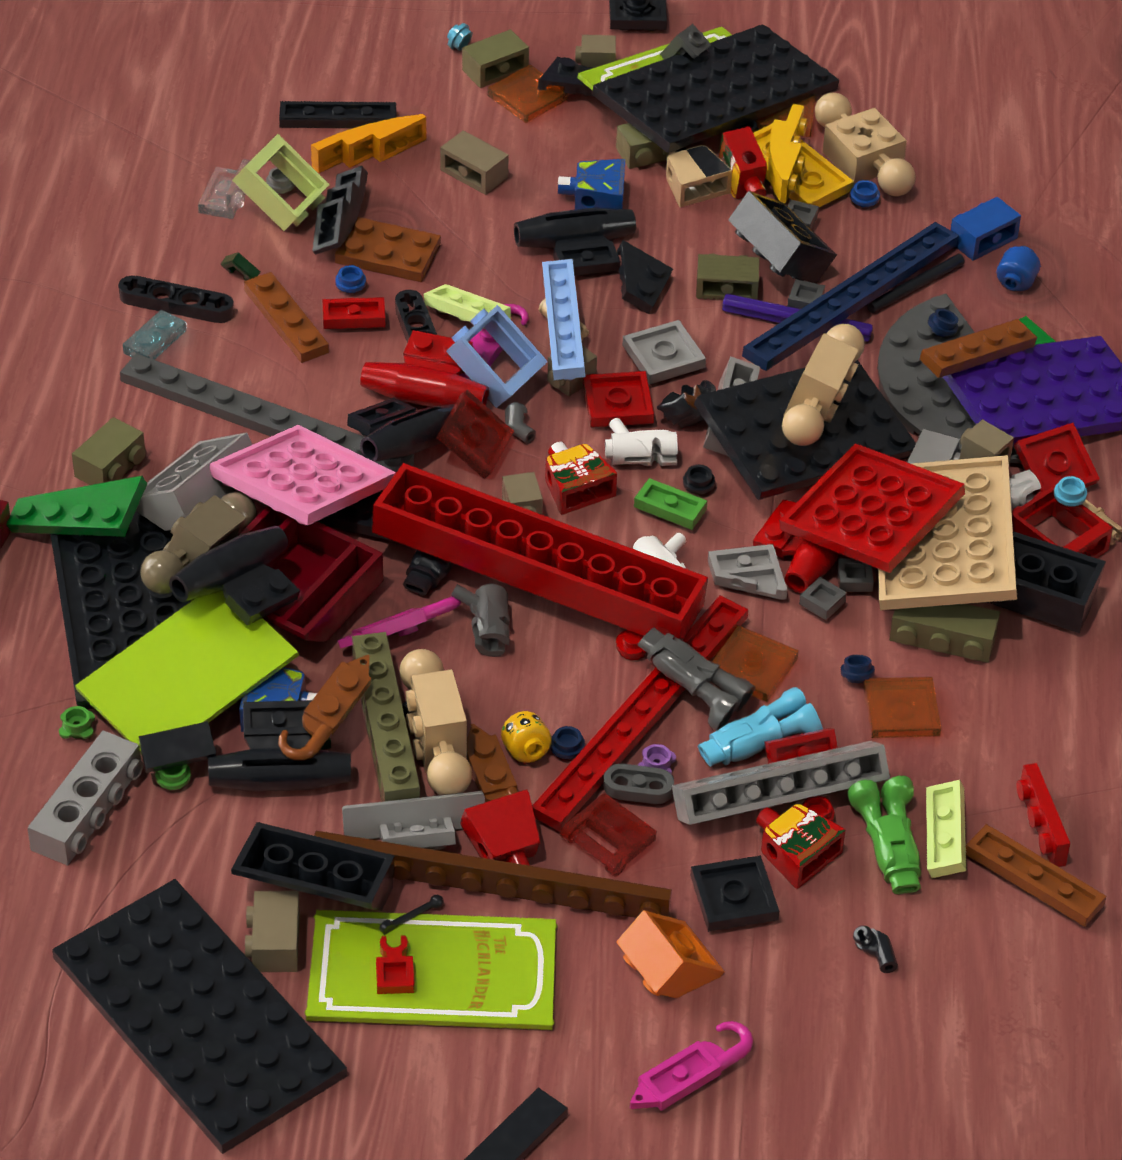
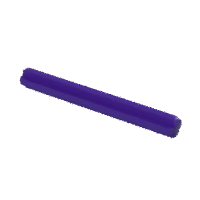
M726 294L722 303V310L724 312L775 323L782 322L800 310L794 307L733 294ZM844 319L838 323L855 326L862 333L864 342L870 341L873 325L850 319Z

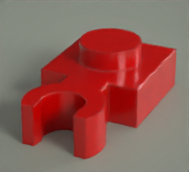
M401 935V944L394 948L387 945L386 936L380 938V953L382 957H376L377 994L414 993L413 956H406L408 952V939L405 935Z

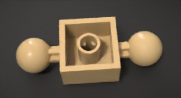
M834 92L823 95L815 106L816 120L825 128L823 153L839 170L854 181V185L858 181L878 177L879 186L886 194L902 196L908 193L915 184L916 175L912 165L904 160L907 140L876 108L851 115V104L844 95Z
M838 324L832 327L827 334L823 333L783 415L782 430L785 437L791 443L799 446L815 443L823 433L824 421L831 422L838 408V405L833 402L834 400L839 403L841 402L848 388V384L844 383V379L849 382L851 381L859 365L854 362L860 358L864 351L863 335L855 326Z
M427 649L413 650L403 658L400 664V677L403 684L410 689L406 691V702L408 710L412 711V713L406 714V722L409 735L415 734L416 737L413 740L416 761L422 760L425 774L427 773L428 783L437 794L463 793L471 783L472 768L467 760V720L453 670H444L441 659L434 652Z

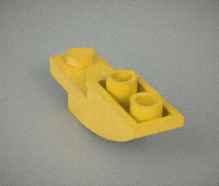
M797 104L792 105L786 121L774 119L771 129L768 172L774 193L778 200L783 203L787 202L790 192L795 193L798 184L797 174H802L805 166V157L801 156L802 144L800 143V136H805L808 119L803 118L804 106Z

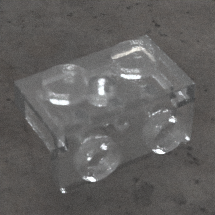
M243 159L238 170L221 167L215 168L198 202V213L229 219L234 218L238 208H242L244 205L245 193L232 180L250 160Z

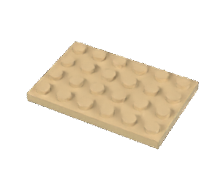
M1008 455L911 463L964 483L965 495L891 573L878 569L880 610L1017 600Z

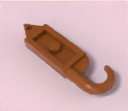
M369 655L348 663L342 661L306 707L302 716V724L312 737L303 748L295 749L290 747L287 743L288 731L283 730L281 732L278 745L286 757L298 761L310 759L318 753L328 738L336 732L371 685Z
M471 724L467 737V760L472 768V776L478 790L484 793L485 802L518 792L517 783L496 734L489 735L475 724Z

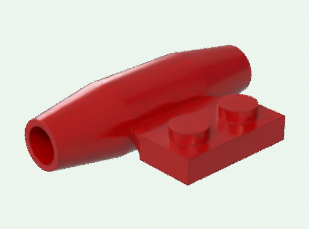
M412 330L403 353L405 363L365 362L360 378L361 387L389 398H396L402 402L427 407L460 403L468 411H484L489 396L488 386L459 376L465 372L446 352L455 343L452 338Z
M783 499L753 539V546L773 544L777 557L783 558L786 555H794L785 575V582L793 591L803 593L819 577H823L833 567L841 554L782 531L779 520L796 504L795 502Z

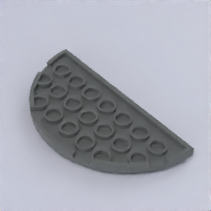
M947 294L933 297L918 304L902 315L891 326L880 347L877 364L878 386L883 397L907 431L912 435L916 433L920 435L922 430L926 429L961 439L965 430L973 428L976 424L944 378H938L919 360L923 349L975 333ZM937 309H947L953 312L958 317V330L956 334L946 337L936 335L928 324L929 316L935 313ZM959 442V450H958L959 453H961V447H962V445L960 444V442ZM1012 447L1010 463H1021L1015 448Z

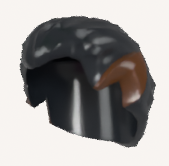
M703 380L700 385H694V388L683 385L681 395L671 392L657 406V409L662 411L664 417L668 421L671 420L673 425L678 423L681 428L695 425L704 420L694 405L697 396L716 391V387L707 380Z

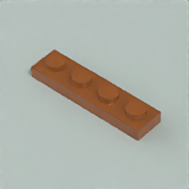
M272 272L244 281V291L301 363L329 353V343Z
M1015 319L923 349L919 360L938 378L1032 348L1035 346L1037 336L1019 319Z
M985 824L966 844L967 856L1084 927L1105 905L1106 895L988 824Z

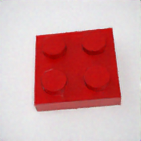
M646 371L589 374L583 377V388L590 427H607L614 418H620L624 425L654 423V411Z
M1074 423L1018 440L1014 444V448L1025 471L1030 470L1040 482L1041 489L1035 490L1036 494L1046 491L1067 476L1081 479L1085 487L1094 485L1100 480Z

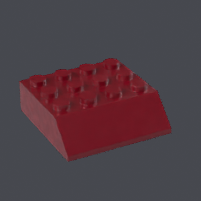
M267 506L239 535L271 526L280 527L287 536L288 547L266 566L275 570L279 569L300 590L297 600L263 617V619L304 640L327 642L384 581L383 553L318 521L310 525L300 524L286 514L274 511L270 506Z

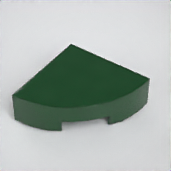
M239 252L227 255L220 263L230 273H233L235 270L241 272L245 276V280L255 278L261 272Z

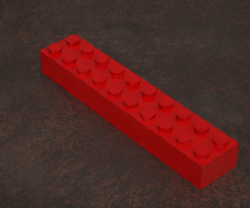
M405 463L400 466L373 504L372 533L643 636L655 627L662 634L670 633L674 635V638L676 637L683 641L705 603L708 583L707 576Z

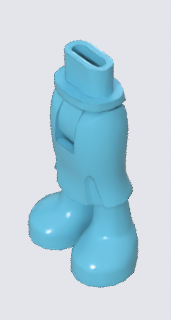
M793 687L784 691L781 697L770 705H763L755 713L728 723L718 731L713 732L709 735L710 740L698 744V750L710 767L720 762L728 765L731 761L737 762L747 759L766 749L764 743L766 741L785 738L798 733L822 730L823 727L811 703L806 704L803 692L799 688Z

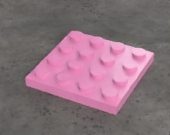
M296 425L212 462L209 466L212 477L221 481L225 486L233 487L246 494L249 498L256 499L270 506L274 511L282 512L304 525L313 524L328 515L334 514L347 506L385 489L396 473L300 425Z

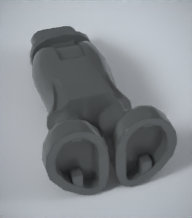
M653 627L638 643V646L648 653L647 659L653 661V664L661 673L683 686L693 697L697 695L707 703L710 708L708 724L715 731L725 726L734 711H740L755 691L756 686L719 668V664L708 661L689 644L676 637L674 638V635L670 633L664 635Z

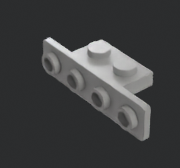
M482 791L343 806L344 835L365 839L381 838L383 842L440 850L447 845L456 844L455 830L462 829L460 822L464 809L485 803V796Z

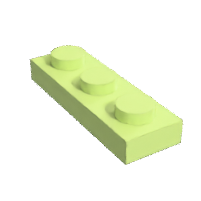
M447 284L424 293L426 306L437 309L440 313H448L459 317L462 321H470L483 309L489 313L497 305L511 319V307Z
M960 780L926 787L927 870L931 878L966 871L964 787Z

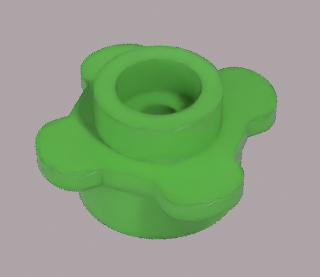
M73 706L66 709L60 715L63 724L59 729V735L62 738L82 737L87 739L94 734L91 724L95 720V714L92 711H88L81 706Z

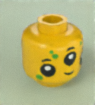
M522 711L510 716L501 729L503 744L511 756L519 762H535L541 759L551 746L552 736L542 719L534 712Z

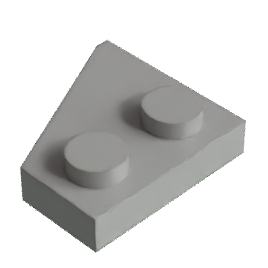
M773 544L708 552V564L715 585L781 600L787 599V587Z

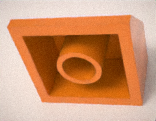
M643 910L616 941L625 953L623 958L626 963L639 971L644 978V986L656 996L664 995L677 999L720 978L725 973L688 924L682 920Z

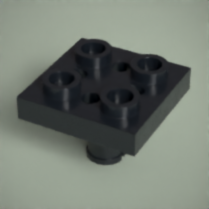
M609 0L610 29L666 30V0Z

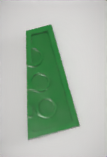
M143 476L18 498L6 525L12 533L125 537L146 489L147 482Z

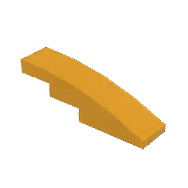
M418 114L365 124L311 144L312 168L317 173H321L342 162L351 168L371 157L382 162L427 140L426 116Z

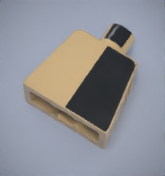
M700 145L690 149L684 147L669 153L667 157L666 178L676 202L681 208L730 194L732 169L707 146Z

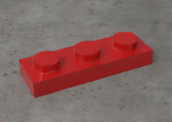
M1037 763L1023 765L1021 780L1017 781V793L1019 799L1025 801L1028 808L1027 814L1030 826L1032 828L1036 827L1041 853L1047 855L1049 862L1058 867L1066 866L1071 843Z

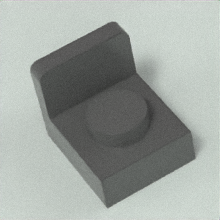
M692 24L680 32L660 55L663 59H667L674 55L688 53L695 59L711 46V43Z

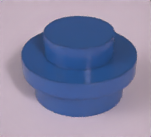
M861 180L855 183L851 189L850 199L861 207H869L878 203L880 192L874 182Z
M344 266L339 270L335 278L336 286L343 292L355 293L365 287L366 276L361 268L357 266Z

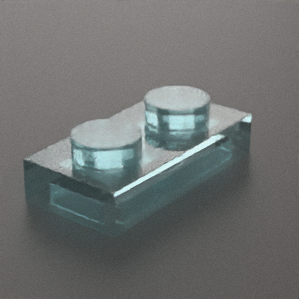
M160 310L123 343V353L130 357L137 353L155 360L186 331V321Z

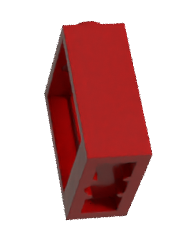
M1056 484L1044 492L1037 493L1032 500L1023 506H1017L1012 510L1014 532L1057 545L1034 527L1052 515L1079 536L1063 546V548L1094 558H1098L1109 550L1113 527L1083 504L1066 506L1059 503L1054 497Z

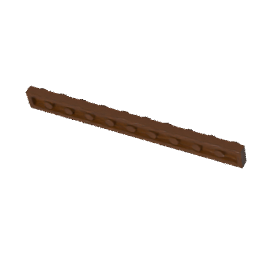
M317 830L314 835L394 855V878L398 880H412L429 883L434 886L442 885L465 889L470 892L478 891L506 898L514 897L542 904L550 903L578 910L586 909L604 912L614 916L622 915L637 918L643 910L667 917L670 915L672 889Z

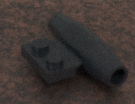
M595 207L550 212L514 223V239L518 247L554 249L553 257L555 261L573 259L574 276L619 271L621 261L613 241L610 240L634 234L636 231L635 214L631 209Z
M391 398L348 414L347 426L366 436L360 442L361 453L363 457L377 462L404 458L443 443L469 425L470 415L467 408L460 403L427 407L416 411L415 407L396 398Z
M278 526L241 534L199 555L173 575L169 581L172 594L181 602L222 590L226 600L225 604L247 626L297 600L300 590L279 569L275 570L266 566L288 547L287 536Z
M312 700L243 702L244 740L250 749L208 757L209 786L253 792L311 790L351 782V754L320 749L312 758L298 761L286 757L281 752L278 740L283 730L288 731V745L295 749L303 748L311 739L312 735L303 727L302 716Z

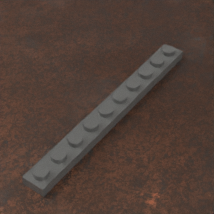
M136 353L120 371L121 382L270 437L300 425L363 456L360 450V442L365 436ZM414 454L404 458L377 461L376 463L397 472L403 463L411 466L414 465Z

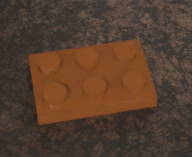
M357 217L351 233L335 253V263L346 266L354 265L364 270L422 282L441 245V235Z

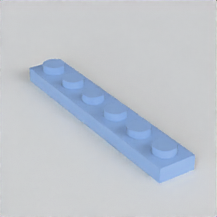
M573 259L542 262L554 380H573L586 377Z

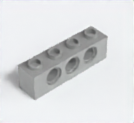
M102 730L27 827L31 851L67 866L76 854L82 853L93 831L103 825L106 814L114 804L117 805L121 801L125 789L130 782L140 776L143 762L141 761L139 744Z

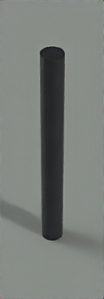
M956 254L886 292L867 304L868 310L871 313H875L960 267L965 263L964 257L961 254Z

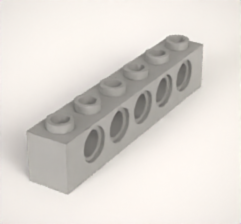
M867 741L672 785L678 820L691 825L849 789L854 783L861 780H872L874 782L888 780L890 775L884 744Z

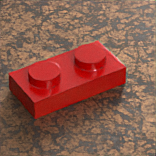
M384 297L322 299L323 329L386 327Z
M833 728L764 742L768 764L838 748L835 729Z

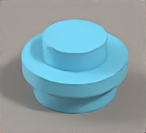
M466 23L455 25L449 31L447 38L449 39L448 46L451 49L456 48L461 51L462 47L467 46L470 42L473 32L469 30V26Z
M1067 476L1056 484L1054 497L1063 505L1078 506L1085 502L1087 489L1081 479Z

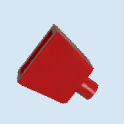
M528 789L464 809L460 822L461 827L481 858L530 866L527 858L536 855L540 845V838Z

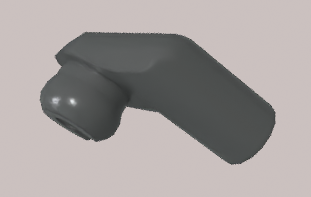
M513 402L505 410V429L524 443L529 444L534 440L536 431L524 423V413H528L526 406Z

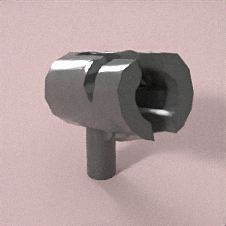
M457 584L451 596L468 605L471 612L475 614L471 625L476 649L486 656H501L505 652V644L509 645L510 640L508 593L505 588L496 584H486L477 589L474 594Z

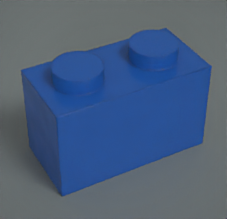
M999 197L981 203L977 207L952 218L951 231L959 235L958 243L955 247L974 261L1017 239L1021 215Z

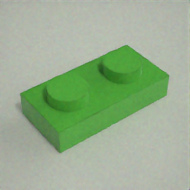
M649 478L634 498V508L693 530L707 510V500Z

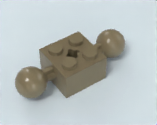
M238 492L226 494L221 499L214 495L205 503H197L186 518L183 516L179 517L171 528L170 532L173 534L171 541L166 544L163 550L149 554L143 561L140 574L144 585L154 593H171L169 581L173 575L199 555L237 537L257 517V509L253 500L247 495Z

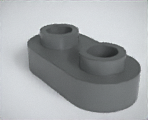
M621 763L610 766L604 773L603 787L605 792L612 798L662 804L673 796L672 785H674V778L664 769Z

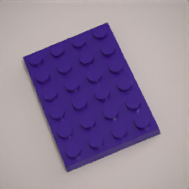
M1102 336L1037 344L1032 348L943 377L974 423L977 424L983 419L1014 437L1013 447L1018 440L1070 423H1074L1080 437L1122 431V363Z

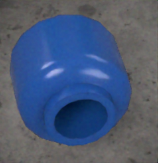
M1026 246L1009 248L1004 253L997 267V278L1009 290H1028L1033 285L1040 271V259L1032 249Z

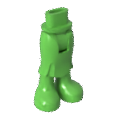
M907 776L892 777L882 786L881 794L877 783L872 780H861L854 783L847 792L849 802L863 816L866 822V832L872 839L876 861L884 874L885 882L891 883L894 894L912 893L920 890V856L911 832V820L906 815V806L914 796L912 780ZM880 796L887 815L882 816L880 810Z

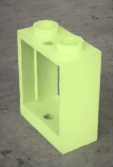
M279 134L232 180L283 231L292 223L297 227L309 215L305 209L309 206L314 210L326 198L321 193L330 185ZM269 160L307 197L295 210L257 174Z

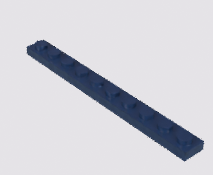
M934 222L745 345L742 357L760 366L765 371L769 370L955 247L958 243L959 235Z

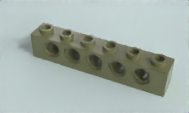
M386 632L352 636L353 660L365 655L370 656L369 677L372 678L371 685L360 701L381 802L420 798V785Z

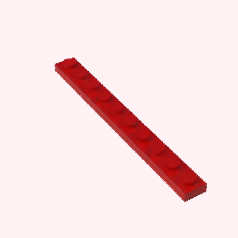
M719 595L689 629L683 641L693 647L708 661H711L747 620L748 609ZM655 667L532 805L535 819L561 832L604 783V773L614 764H620L683 693L685 688L666 677Z

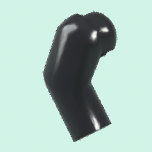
M865 925L855 929L853 939L857 947L877 957L881 972L891 973L898 968L891 941L886 934Z

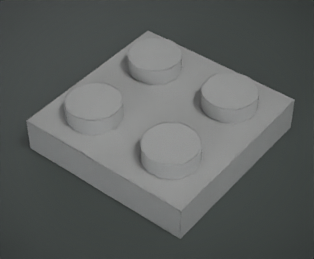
M679 320L623 336L622 346L638 369L646 371L649 384L706 368V357Z

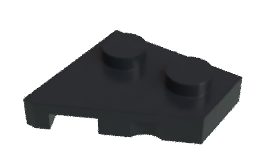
M557 57L540 77L537 89L546 91L548 85L564 86L563 93L593 96L592 90L577 77L578 73L595 67L580 65L570 58Z
M623 240L617 249V255H621L622 262L619 268L620 279L623 283L621 286L622 299L649 314L669 279L673 268Z

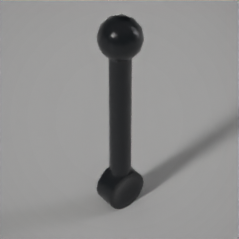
M433 895L430 901L393 921L389 919L383 921L379 926V930L386 935L393 931L395 927L431 908H441L444 904V899L440 895Z

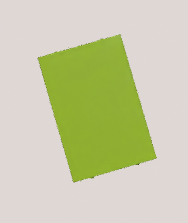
M221 590L192 600L76 684L75 688L126 740L139 744V736L207 721L209 723L297 658L299 653L263 618L247 626L225 604L226 600Z

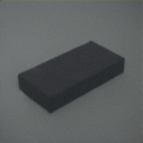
M208 721L139 736L146 773L208 760V757L216 756Z

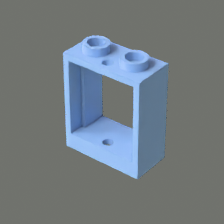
M498 305L489 313L485 309L481 310L470 320L474 326L470 330L466 326L461 328L451 337L455 343L446 350L472 381L489 387L488 399L496 408L511 397L548 362ZM483 328L489 332L520 368L505 383L468 343Z

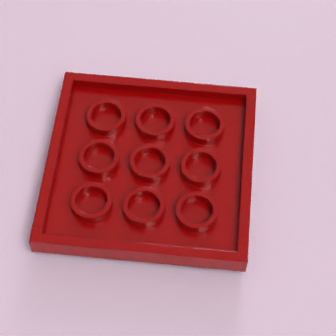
M855 443L779 520L780 529L891 573L965 495L964 483Z

